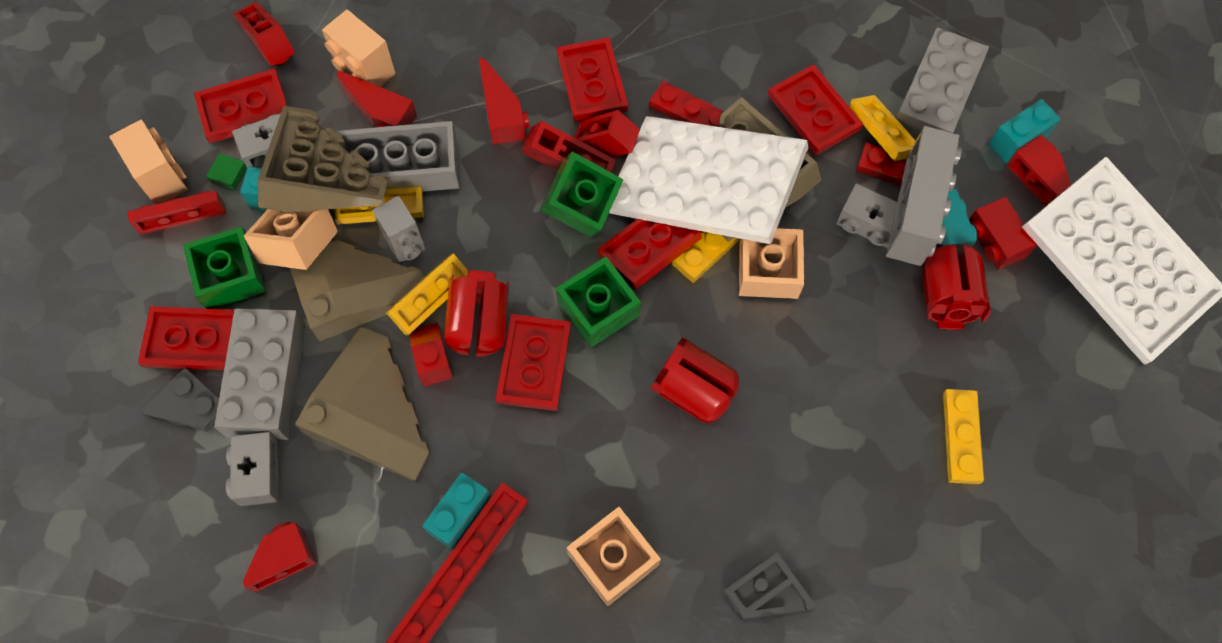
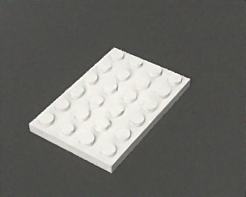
M646 116L632 153L628 154L618 176L624 180L609 213L771 244L808 150L807 140Z
M1107 157L1099 161L1022 226L1026 233L1144 365L1152 362L1222 297V283Z

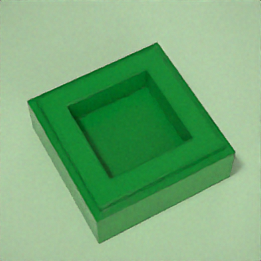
M219 153L206 177L210 182L235 190L247 166L244 161Z

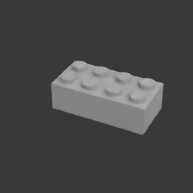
M936 28L896 117L915 140H917L924 126L950 133L954 132L989 46L942 28Z
M452 121L336 131L344 139L343 148L350 154L351 151L355 150L369 163L367 170L375 178L381 174L387 180L386 189L418 186L422 187L423 192L459 189L457 139Z
M927 126L923 127L907 156L885 257L921 266L928 256H933L936 244L942 243L946 233V226L942 225L943 217H947L952 200L947 199L948 192L952 191L957 177L956 173H952L953 167L958 164L962 148L958 147L960 135Z
M234 310L214 428L226 438L270 432L276 439L289 440L306 325L296 310Z

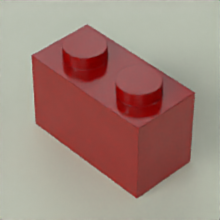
M1006 197L976 209L969 219L970 224H973L976 229L977 240L983 247L986 258L993 262L997 270L1028 257L1037 246L1034 240L1022 228L1024 223Z

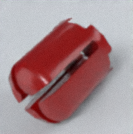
M947 244L935 248L933 256H928L922 264L928 321L931 319L937 322L938 328L946 330L965 329V323L973 322L980 318L983 323L990 316L991 308L982 256L972 246L960 244L958 248L955 244Z
M468 270L467 276L454 280L453 274L449 278L444 329V340L448 348L458 354L468 356L473 332L475 304H480L475 357H484L497 353L505 341L509 281L505 285L503 282L495 280V273Z
M682 337L659 372L650 390L699 421L711 423L718 420L731 404V398H734L739 390L740 376L735 369Z

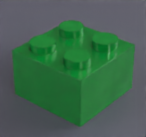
M572 151L562 160L539 211L591 237L601 231L624 179Z
M242 226L183 244L195 297L207 309H216L266 293L259 263L244 237L246 231Z
M607 257L602 258L556 287L557 303L590 348L640 317L641 301Z

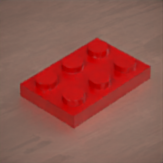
M609 37L556 47L574 122L619 110L621 113L628 111V102Z
M814 64L768 90L769 98L802 139L807 140L808 146L816 156L859 132L863 127L861 120Z
M275 68L194 92L204 133L210 144L234 137L233 130L239 129L246 124H253L267 119L271 115L281 114L283 105L288 106Z
M636 219L599 247L597 254L600 259L607 257L622 278L636 290L701 240L702 232Z
M150 306L138 364L142 367L224 371L234 310Z
M511 314L495 399L497 404L558 411L571 321Z

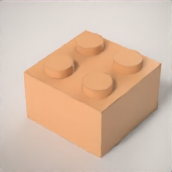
M346 9L322 29L326 39L325 47L333 57L331 62L338 71H345L347 74L379 87L396 74L386 41L349 10Z
M141 119L109 136L133 178L155 205L168 202L170 199L176 198L188 191L182 181L187 178L179 164L176 163L174 155L162 140L155 127L148 129Z
M267 209L246 232L244 237L259 264L307 270L338 230L328 209L301 212H283Z
M777 228L771 244L740 239L739 296L798 299L804 286L803 230Z
M620 507L616 508L566 547L568 556L607 607L656 569L661 561V558Z

